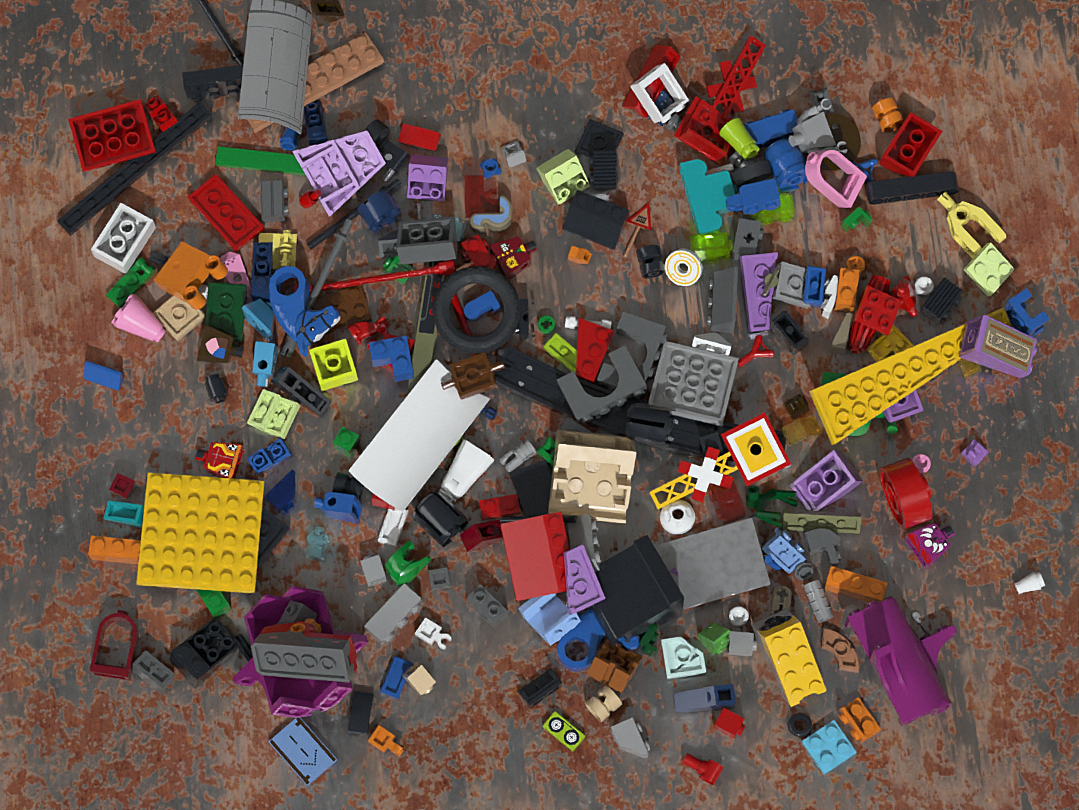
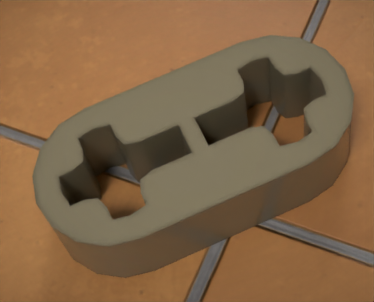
M779 586L775 589L771 615H774V612H778L779 606L783 607L782 611L785 609L790 610L792 594L787 586ZM781 591H785V595H788V597L784 598L783 603L780 602V596L777 595Z

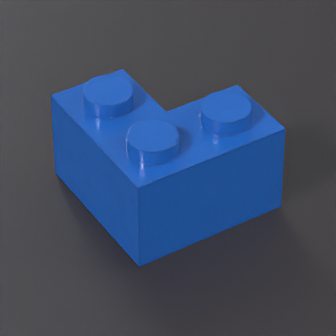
M407 336L369 342L373 367L392 364L395 382L414 379Z

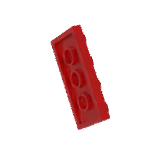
M217 174L187 197L191 204L235 252L239 251L265 229Z

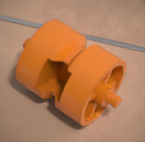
M893 97L880 98L879 102L872 107L875 117L880 119L878 123L882 132H890L892 130L896 132L898 131L897 128L904 123L900 111H896L898 106Z

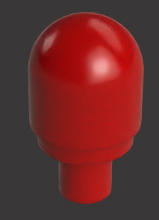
M318 189L307 191L300 196L299 203L303 208H310L317 203L322 193Z

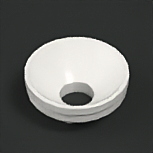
M678 499L662 508L660 522L669 533L676 535L684 534L693 527L695 512L688 502ZM680 509L683 511L684 516L681 519H675L672 516V512Z

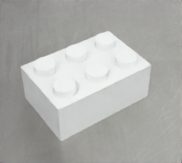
M120 203L91 248L94 257L126 274L156 228L154 221Z

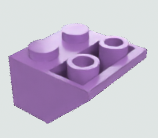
M411 155L407 198L445 201L449 158Z

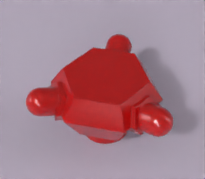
M904 276L893 287L892 291H889L888 295L901 300L899 309H903L911 317H915L918 313L915 308L917 302L915 291L910 282V277Z

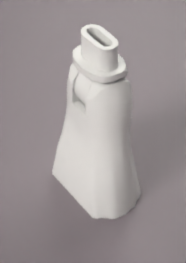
M463 440L442 481L439 492L451 502H456V499L462 497L472 484L494 462V459L469 441Z

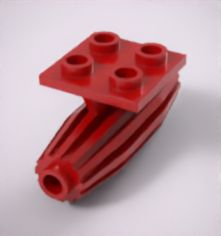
M873 275L861 295L851 323L848 346L853 353L861 354V352H866L877 331L886 336L890 334L901 300L888 295L890 281L885 277Z

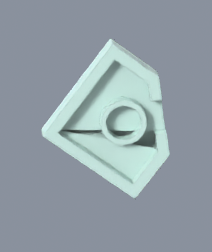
M682 637L661 639L667 679L706 674L704 656L700 650L691 646Z

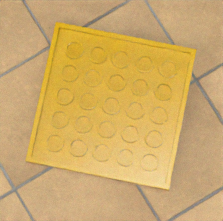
M148 472L137 585L255 593L264 481Z

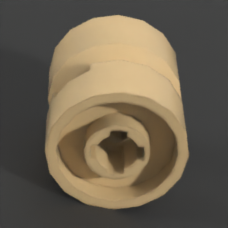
M607 685L597 692V697L592 696L585 703L589 711L600 722H603L610 715V711H615L622 705L621 700Z

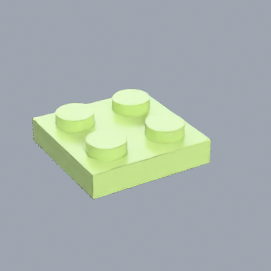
M990 242L978 252L963 270L987 296H991L1015 269Z

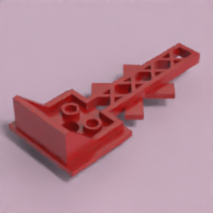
M750 35L733 66L730 60L720 62L719 66L724 82L706 86L708 97H715L713 103L710 105L695 96L673 136L720 166L731 147L720 136V131L729 121L733 120L728 117L731 109L733 114L745 111L740 92L757 88L755 77L749 76L766 45ZM751 43L759 48L756 53L751 54L749 48ZM747 59L749 67L743 69L741 60ZM735 74H739L740 79L736 80ZM722 104L724 113L716 110V106ZM704 127H707L710 130L709 136L704 134Z

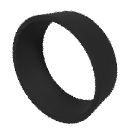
M769 160L758 161L733 172L731 178L736 187L740 188L742 185L760 182L772 175Z

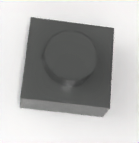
M447 567L428 570L431 591L451 588Z

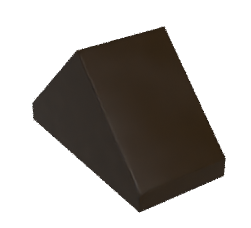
M336 0L310 1L311 11L318 28L345 17L339 2Z

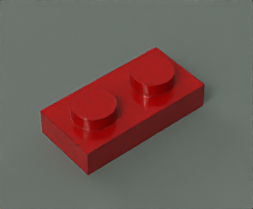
M517 494L479 500L482 521L520 514Z

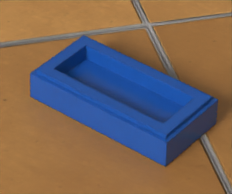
M394 656L380 693L399 700L406 683V679L402 674L413 665V662Z

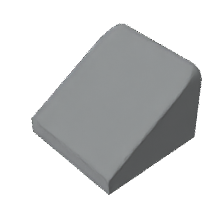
M518 141L501 147L509 167L526 162L524 150Z

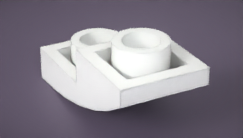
M835 275L831 280L828 279L824 285V297L826 299L821 309H823L822 316L829 319L837 296L838 278Z

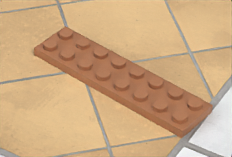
M366 33L308 64L304 106L384 63L383 57ZM246 119L255 133L274 123L264 120Z

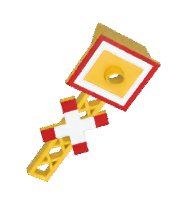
M764 412L721 434L729 450L728 453L718 457L720 450L708 447L702 466L681 460L678 472L684 475L649 492L657 508L660 509L692 492L691 499L703 503L709 484L713 483L730 489L734 477L728 476V474L739 470L746 486H749L791 465L766 413ZM753 444L761 446L762 450L759 455L751 453L750 448ZM732 456L736 464L735 467L725 465L727 457ZM715 465L721 467L720 472L713 471ZM692 477L698 478L696 484L691 483ZM677 482L686 484L683 493L673 491ZM661 490L668 492L667 501L660 504L655 493Z

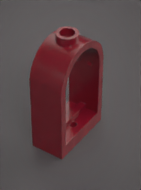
M117 610V613L106 616L99 624L89 670L92 675L131 681L132 666L135 662L139 642V630L134 621L128 616L129 612ZM116 621L127 622L133 629L126 667L99 663L105 631L110 624Z

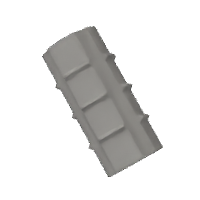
M820 580L804 585L817 622L820 623L833 618L831 607Z

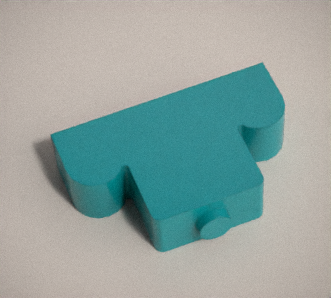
M695 159L680 163L679 172L698 239L715 235L720 231L722 225L720 214L731 212L727 210L726 200L728 196L738 194L736 184H732L728 171L706 175L707 166L705 162Z

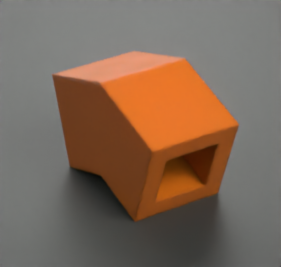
M572 246L568 260L579 264H588L592 253L585 248Z

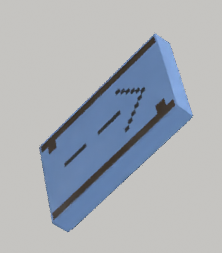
M300 717L295 718L269 741L271 746L307 787L338 761Z

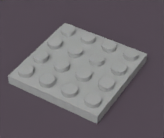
M665 341L648 404L676 409V412L672 411L673 415L722 426L739 358Z

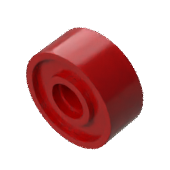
M907 457L879 468V478L885 499L896 523L901 529L904 530L932 519L930 502L932 495L925 476L919 473L916 465L910 458Z

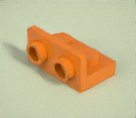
M859 697L846 706H842L838 711L840 713L838 716L844 725L848 724L851 729L850 734L855 741L859 740L861 744L881 731V728Z

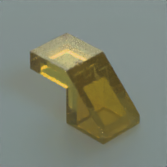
M814 416L798 419L781 429L790 446L804 439L807 442L823 433Z

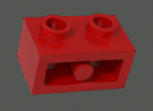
M477 234L461 243L462 250H460V253L465 261L468 260L471 266H483L497 271V259L493 254H489L487 250L489 247L484 238L480 239Z

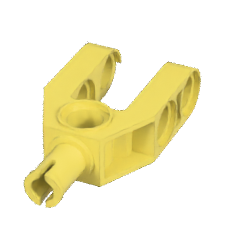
M944 192L937 199L949 211L947 222L952 238L972 259L982 247L963 228L969 220H976L985 229V233L989 234L999 244L1006 239L1004 231L982 208L964 201L960 204L956 203L947 192ZM957 214H963L965 219H959Z

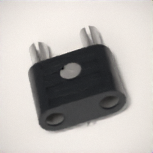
M384 139L378 150L386 163L384 166L388 168L382 179L388 182L393 173L398 172L409 154L389 140Z

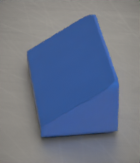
M807 266L803 303L819 308L822 306L826 268Z
M90 361L85 362V380L114 390H120L124 380L121 372Z

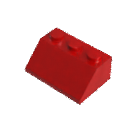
M910 112L878 164L895 174L914 177L943 131Z

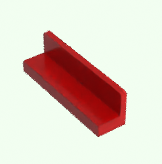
M655 45L636 81L655 66L663 63L667 65L672 73L681 56L670 46ZM658 77L644 89L655 103L665 85ZM631 89L622 107L634 109L641 117L647 118V111Z

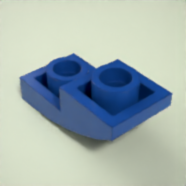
M280 438L267 448H261L247 459L258 475L293 454L284 440Z

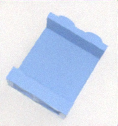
M556 593L530 598L518 608L523 618L550 646L559 641L562 636L581 622L577 613L569 615L568 607L557 597Z

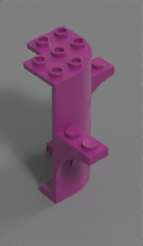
M292 586L282 597L266 594L244 616L251 644H253L264 627L279 623L290 600L304 604L317 614L315 622L321 625V633L351 635L352 641L355 643L356 653L368 643L366 635L335 630L324 592L314 589ZM253 657L233 677L235 684L252 686L259 681L265 690L271 714L285 717H307L312 715L311 712L319 709L321 712L326 711L338 704L353 689L351 680L350 682L261 675L256 671Z
M893 596L879 603L877 600L872 601L866 605V609L861 611L856 609L849 613L845 627L847 629L852 626L899 716L898 722L901 727L929 713L933 717L950 709L952 702L938 678L936 662L940 648L957 633L954 625L950 627L948 625L942 626L937 629L938 633L932 636L928 633L919 638V641L898 600L893 598Z

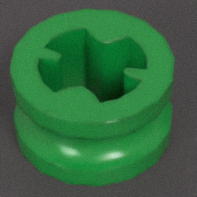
M551 316L541 317L538 321L539 331L542 334H551L555 329L554 319ZM545 321H549V325L552 324V326H549L548 329H544V326H541V324H545Z

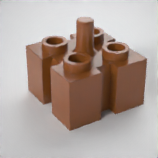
M607 639L602 649L595 656L587 675L600 682L604 680L603 686L607 685L622 693L636 673L643 656L631 649L626 651L621 648L622 645L618 642L612 646Z

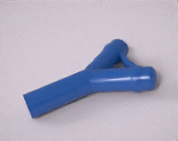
M876 158L862 163L851 162L867 176L865 181L868 183L873 182L872 170L874 165L878 163ZM871 167L870 174L865 170V168Z
M770 555L763 558L765 565L775 570L782 568L772 560Z

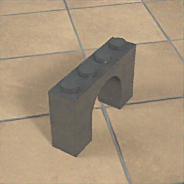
M623 311L616 334L635 340L644 347L647 357L644 363L638 367V370L645 383H647L648 378L652 379L655 371L653 367L654 362L659 361L662 352L659 350L661 343L664 344L667 340L666 326ZM603 363L597 378V386L615 391L619 377L612 365ZM633 396V397H631V398L640 400V399H641V396H640V397H637V398H635V397Z
M625 345L608 353L609 360L619 377L617 388L610 395L601 398L590 396L582 388L574 371L557 379V384L578 424L582 422L586 424L593 420L594 416L598 414L604 415L611 410L610 408L616 405L622 406L628 402L627 399L633 396L635 398L640 397L647 390L646 383Z

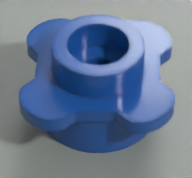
M492 158L481 162L480 168L483 169L485 178L489 179L493 175L501 174L497 159Z

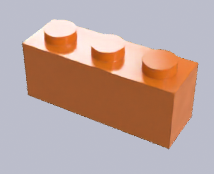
M91 535L88 555L92 560L138 564L141 540Z
M831 566L824 590L869 603L877 600L879 603L883 601L888 582Z

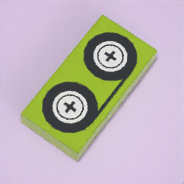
M556 711L542 726L572 752L585 738L584 734Z

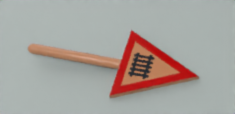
M649 203L627 221V223L637 227L624 257L628 256L640 227L652 231Z

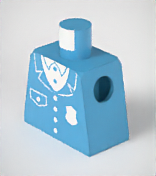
M255 342L252 373L257 376L256 386L267 387L269 377L273 378L275 376L279 348L274 343ZM264 364H267L266 369H261Z

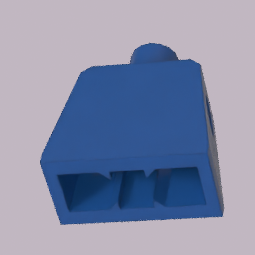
M326 492L325 498L316 497L314 507L322 509L327 517L359 524L363 505L355 495Z

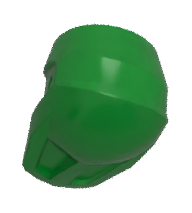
M410 540L399 548L385 564L390 578L397 586L411 582L432 560L430 556H426L420 561L416 558L408 562L405 561L408 550L414 548Z

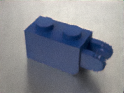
M776 179L742 185L739 189V194L728 196L726 200L727 210L731 212L743 210V214H756L761 210H774L780 207V196Z

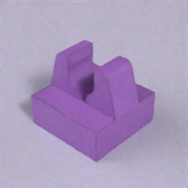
M974 439L961 455L976 467L989 451Z

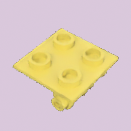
M284 230L282 234L259 233V242H273V270H278L284 266L295 267L297 234H291L289 230Z

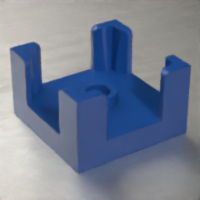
M1026 288L1008 300L1004 309L1010 323L1016 330L1034 337L1045 329L1043 325L1050 318L1045 312H1041L1032 319L1024 310L1026 308L1024 301L1032 295Z

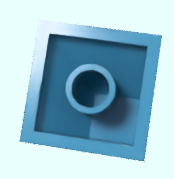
M261 299L244 305L242 310L245 319L269 343H274L275 315L271 304L268 301L264 303Z

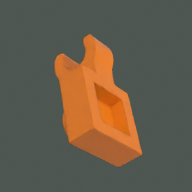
M378 725L368 740V743L383 753L389 749L400 757L404 751L401 746L393 742L396 738L395 735Z

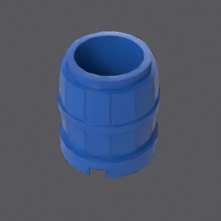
M789 139L779 140L765 150L764 159L770 162L772 175L776 179L779 190L790 192L798 189V184L801 182L804 184L808 182L805 173L806 162L803 154L797 146L792 147Z

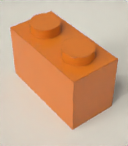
M840 268L834 311L853 313L860 270Z

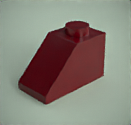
M500 520L473 524L461 533L460 537L467 552L481 550L502 540Z

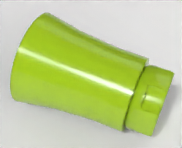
M740 118L729 121L721 129L720 136L745 160L748 161L758 154L760 149Z

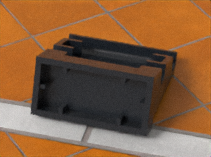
M648 535L634 540L632 546L599 564L600 570L594 571L605 599L589 607L612 646L616 645V641L621 637H625L628 640L648 631L650 625L658 622L660 626L682 616L684 596Z

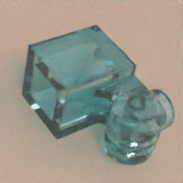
M314 526L313 530L307 535L306 540L308 542L305 557L306 559L325 562L330 538L325 533V528Z

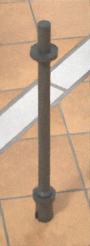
M346 219L340 233H334L333 235L337 240L308 298L307 309L312 310L343 243H349L350 241L346 236L353 221ZM287 334V340L280 354L285 356L287 350H289L286 358L291 359L297 342Z

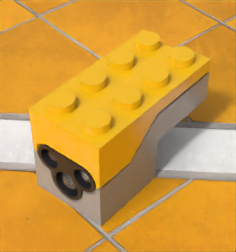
M788 609L751 624L764 659L772 666L783 698L791 707L799 704V701L805 696L812 693L819 695L827 691L802 624Z

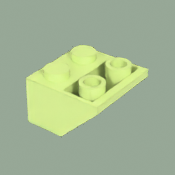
M569 149L536 167L543 183L558 205L575 196L577 190L583 191L590 187L577 156Z

